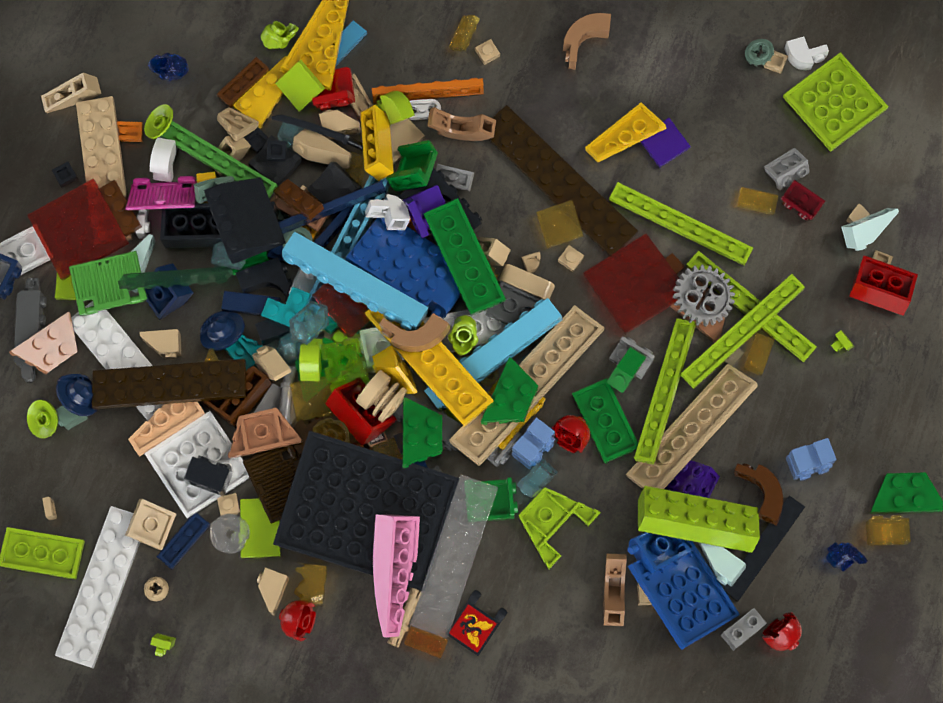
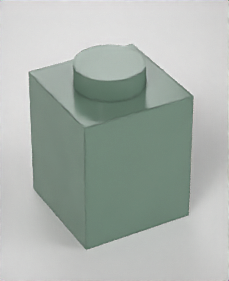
M63 405L56 409L58 424L60 427L64 426L67 430L88 419L87 416H78L71 413Z

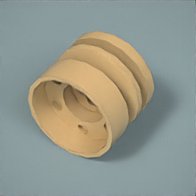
M382 370L366 385L357 398L356 403L365 410L372 405L376 406L372 415L375 417L382 411L378 420L384 422L401 405L407 390L403 387L396 393L399 383H395L389 388L388 384L391 377Z

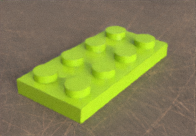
M7 527L0 554V567L76 580L85 541Z

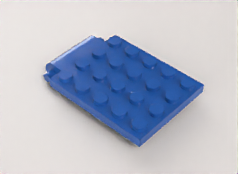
M377 218L345 258L347 262L427 306L432 311L431 315L434 313L438 317L445 318L461 296L439 247L426 238L420 237L417 232L409 227H406L405 230H387L384 218Z
M643 532L629 541L628 552L631 555L633 554L637 561L630 564L628 568L681 650L740 615L693 541Z

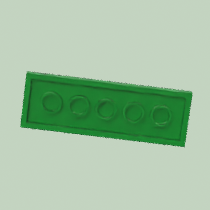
M457 198L423 213L470 316L506 301L459 199Z

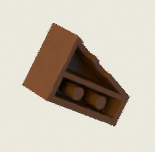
M252 366L246 370V398L203 402L210 410L236 428L238 417L248 414L272 383L268 376Z

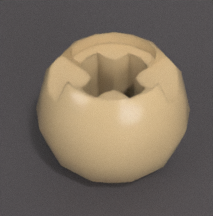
M152 577L144 585L145 596L151 601L163 600L169 591L168 583L162 577ZM156 584L161 588L157 591V594L152 591Z

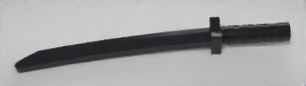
M283 114L271 117L272 120L320 133L341 141L344 145L348 144L363 151V143L352 139L348 134L344 135Z

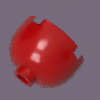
M566 415L561 417L551 428L555 431L554 436L558 439L557 444L571 453H576L577 450L581 453L590 440V429L586 421L579 416Z
M304 600L290 602L279 614L282 631L292 639L304 641L306 639L304 637L305 634L311 633L315 623L316 612L312 608L315 605Z
M792 612L783 614L785 618L780 621L776 618L763 631L764 636H762V639L768 646L777 651L793 650L799 645L798 641L802 635V627Z

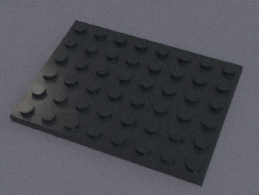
M309 431L273 545L373 575L376 515L419 516L417 560L412 564L411 573H413L412 581L408 582V587L425 591L459 478L414 463L410 464L407 468H402L401 459Z

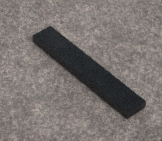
M790 495L783 503L782 513L777 526L771 523L768 524L753 552H749L744 558L743 562L746 563L745 570L732 587L728 584L724 586L723 589L726 594L737 602L741 599L805 508L804 505Z

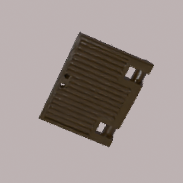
M294 445L268 450L243 461L244 467L271 524L281 520L300 461ZM286 450L290 455V458L287 460L282 455V452Z

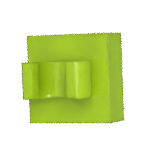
M842 330L835 334L838 341L831 345L836 352L843 347L848 351L855 347Z
M159 633L155 634L150 644L157 647L155 655L163 657V654L165 655L166 651L175 645L176 638Z

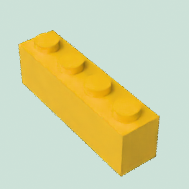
M373 105L360 113L364 169L380 181L394 173L390 122L387 114L378 106Z

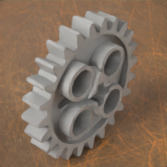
M701 265L699 270L696 266H693L692 271L688 268L685 274L682 273L679 276L680 279H677L675 282L678 286L673 288V291L677 293L672 298L678 299L674 306H680L677 311L678 313L682 311L685 313L683 319L689 316V323L696 320L697 326L703 322L704 327H706L709 322L713 326L716 320L720 323L723 320L722 317L726 318L729 315L727 312L733 309L730 305H733L735 302L730 298L734 297L735 293L730 292L734 286L727 285L730 279H723L725 273L719 275L718 268L713 272L710 265L706 270L704 265ZM696 280H700L703 286H698ZM710 281L712 284L709 290L707 291L705 299L702 301L699 310H697L696 306L702 298L703 292L707 288L708 282ZM713 289H717L720 295H715ZM687 296H692L695 302H690ZM704 305H709L712 311H707Z

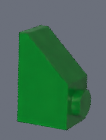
M630 347L608 379L607 384L623 393L629 387L647 357Z

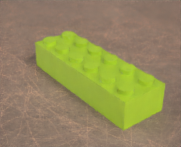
M644 486L638 499V531L752 553L760 539L759 513L757 507Z

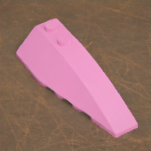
M376 515L373 577L376 605L383 637H398L400 635L405 613L402 608L409 595V592H406L408 582L412 581L413 573H411L412 564L417 560L419 516Z

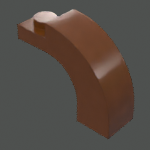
M737 463L734 476L757 485L763 492L764 502L759 511V519L777 526L783 508V492L778 479L769 469L760 464L755 471L748 464L743 463L741 465Z

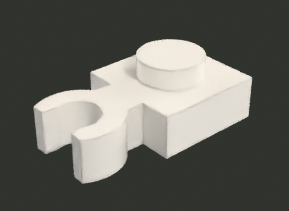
M149 209L139 210V215H137V219L142 228L136 231L139 239H145L147 233H150V222L147 220Z

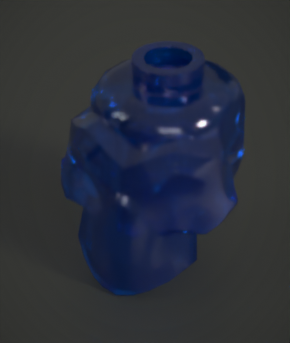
M165 53L162 56L156 55L148 63L149 69L153 73L159 74V78L162 80H178L188 72L186 59L177 54Z
M835 542L827 548L829 553L826 555V560L833 568H840L842 572L854 564L855 561L858 564H866L868 562L864 554L851 543L842 542L838 545Z

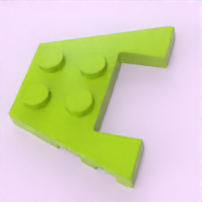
M544 487L518 517L546 567L550 570L561 558V555L547 541L572 514H575L589 527L601 512Z

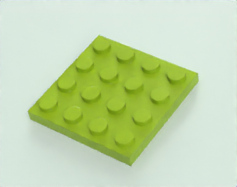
M841 52L783 95V98L830 152L885 112L889 107Z

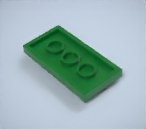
M607 378L572 393V397L582 418L590 429V435L604 464L633 452L638 447L637 439L611 385L607 384Z

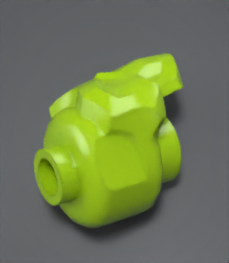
M274 21L273 24L265 26L260 37L266 48L284 49L296 35L299 28L292 23H289L286 27L281 22Z
M467 315L459 316L454 320L452 331L448 335L449 342L459 355L469 353L479 341L476 329L477 323L472 317Z

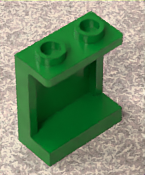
M429 140L398 146L397 150L402 156L397 172L386 177L391 187L396 192L427 186L438 155L435 147Z
M507 477L505 480L479 482L464 480L467 522L514 519V513H518L517 501L513 502V494H516V482H512L511 477Z

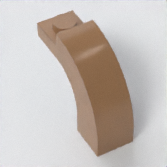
M589 14L577 20L569 28L563 44V51H566L565 62H569L568 69H576L577 52L583 41L593 37H609L611 14Z
M434 107L429 111L427 126L437 130V134L444 137L464 141H482L494 138L496 120L483 114L474 117L454 116Z
M434 313L423 327L414 331L402 330L385 318L379 323L382 330L381 333L391 339L392 345L397 349L407 352L425 351L436 346L451 329L448 322Z
M606 554L603 600L604 625L624 626L626 554Z

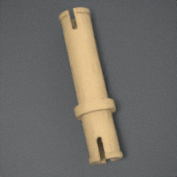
M414 588L410 589L408 600L405 601L402 608L405 613L400 635L398 637H390L387 641L388 644L399 648L405 632L409 629L408 624L422 595L421 591Z

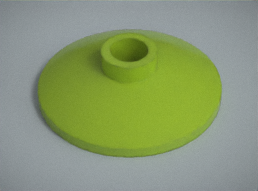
M160 105L151 112L144 128L147 137L151 139L158 138L169 128L173 119V110L169 105Z
M37 400L30 405L27 412V424L30 431L38 438H48L54 434L58 425V417L55 408L50 402Z

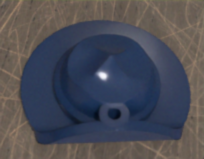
M220 311L211 315L200 329L202 345L211 351H219L230 347L241 337L244 331L245 323L243 318L237 313Z
M68 374L58 379L56 385L57 397L68 411L78 416H90L98 410L92 408V382L88 376Z

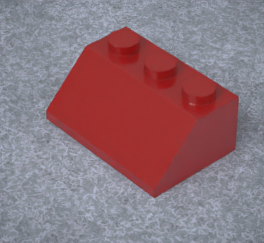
M863 255L849 297L904 316L911 302L918 274Z
M358 378L335 388L325 404L361 445L375 440L397 419L392 415L384 422H381L378 418L382 411L375 417L372 415L376 406L372 405L365 410L356 403L357 398L366 387L362 379Z

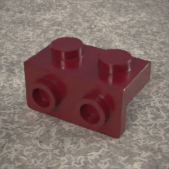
M797 180L792 182L785 194L780 198L783 200L782 204L790 210L792 208L799 211L797 215L806 221L808 218L813 220L826 202V200Z

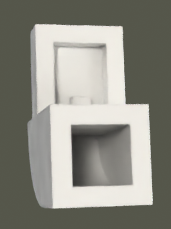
M804 36L787 41L784 47L790 64L804 71L811 70L814 62L824 61L829 52L827 44L809 49Z
M156 139L150 159V172H153L154 180L172 182V164L176 156L175 140Z
M386 194L384 200H370L365 210L366 217L384 218L387 230H405L410 221L406 204L400 198L390 194Z

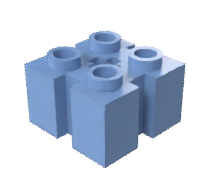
M536 417L527 431L512 447V456L529 470L533 466L537 467L543 459V452H549L554 446L555 431Z
M828 438L793 449L786 457L793 479L799 478L800 481L810 478L814 472H818L820 475L830 471L829 469L833 467V463L837 460Z

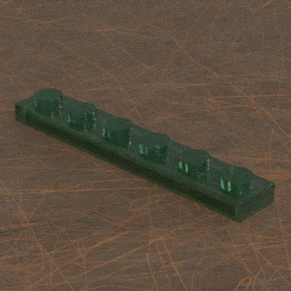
M229 266L124 274L118 281L119 289L135 290L140 287L151 289L156 286H163L168 288L173 285L181 284V286H188L193 283L205 285L209 282H216L221 284L228 280L233 271L232 267Z

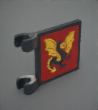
M474 590L446 632V635L479 656L508 612L504 608H500L495 618H492L475 606L481 597V593Z

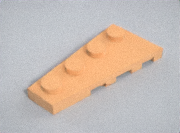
M198 402L164 404L128 440L140 457L203 416L205 412Z

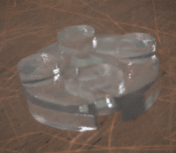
M224 514L217 518L216 521H213L210 526L211 542L219 551L228 554L237 553L244 548L246 540L249 539L250 530L247 522L235 514ZM229 529L231 531H234V533L231 534L230 539L228 536H226V533Z

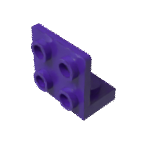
M434 185L403 200L408 208L409 216L417 234L422 238L428 236L427 230L430 228L423 213L446 204L439 186Z
M690 460L664 489L709 498L720 476L712 467Z

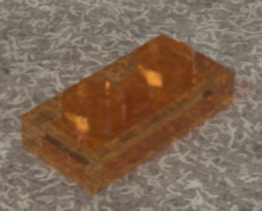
M411 625L404 645L441 659L448 640Z

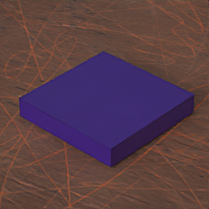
M670 118L663 121L666 124L665 130L640 141L659 168L691 147Z

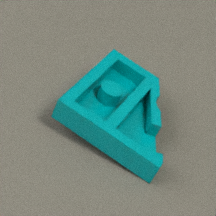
M241 335L233 345L224 350L232 360L245 359L246 370H248L252 366H256L252 355L263 345Z

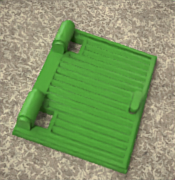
M137 251L69 266L79 315L86 316L99 313L102 310L127 304L132 305L147 300ZM138 289L139 295L130 297L129 291ZM93 300L94 306L85 308L84 301Z

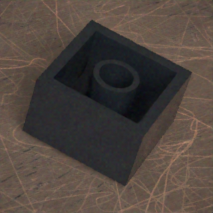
M198 455V458L192 456L184 476L187 484L224 497L232 478V473L228 466L219 462L216 465L212 464L209 461L210 459Z

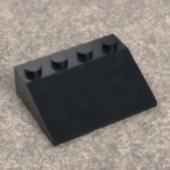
M261 177L221 183L204 190L227 256L232 264L286 244Z

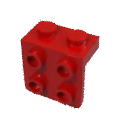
M349 67L335 69L331 91L324 89L318 97H313V105L320 110H329L332 107H343L355 103L351 69Z

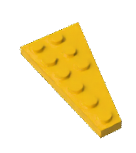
M349 0L321 1L281 66L283 71L288 72L298 61L302 60L325 89L331 91Z

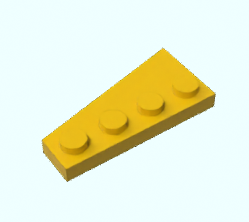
M287 56L282 58L233 104V107L238 112L259 121V129H262L273 108L282 98L283 92L275 83L287 73L281 68Z
M639 103L588 144L585 149L597 162H600L665 130L666 124L643 103Z

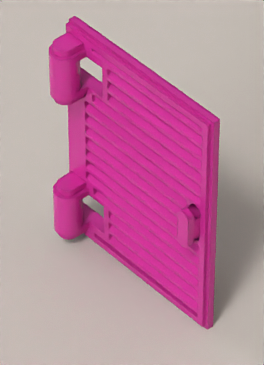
M193 176L178 177V182L151 183L149 178H135L131 185L126 210L194 208L196 202L194 184L197 181ZM183 184H191V187L183 188ZM146 185L147 187L146 189H138V186Z

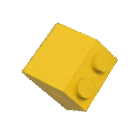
M392 345L372 356L374 361L372 367L377 374L382 370L391 377L388 387L391 388L395 383H399L396 393L403 387L407 390L406 394L417 393L411 370Z

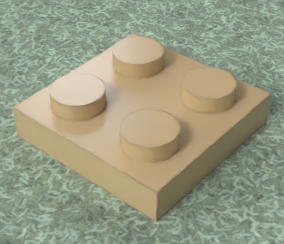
M139 499L125 536L155 549L162 550L176 513L144 499Z

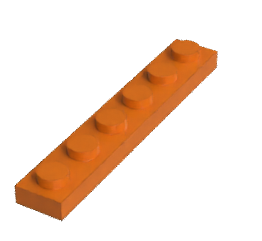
M470 78L469 80L454 79L446 82L434 81L432 83H415L411 85L398 84L388 87L378 86L377 88H372L373 104H377L376 101L381 99L380 96L391 91L403 93L409 101L484 94L483 78Z

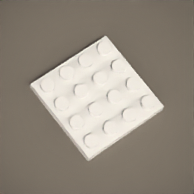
M211 411L144 453L187 519L221 497L220 495L187 484L184 480L192 456L198 458V455L210 459L209 461L212 464L216 465L219 462L228 466L232 473V478L226 493L249 479L243 459L241 457L228 458V452L231 450L232 443Z

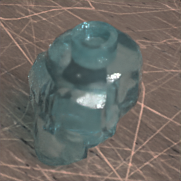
M304 328L289 332L280 338L278 348L275 349L286 364L293 363L299 358L301 341L298 339L304 337Z

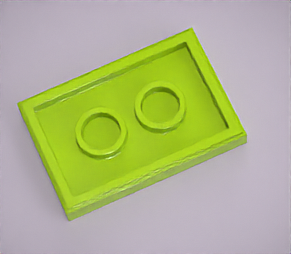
M259 498L240 499L241 558L281 557V547L273 545L280 520L272 524L270 523Z

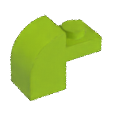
M391 91L380 96V100L376 101V106L386 112L390 124L415 116L410 101L399 91Z
M303 338L299 355L300 381H320L322 371V339Z

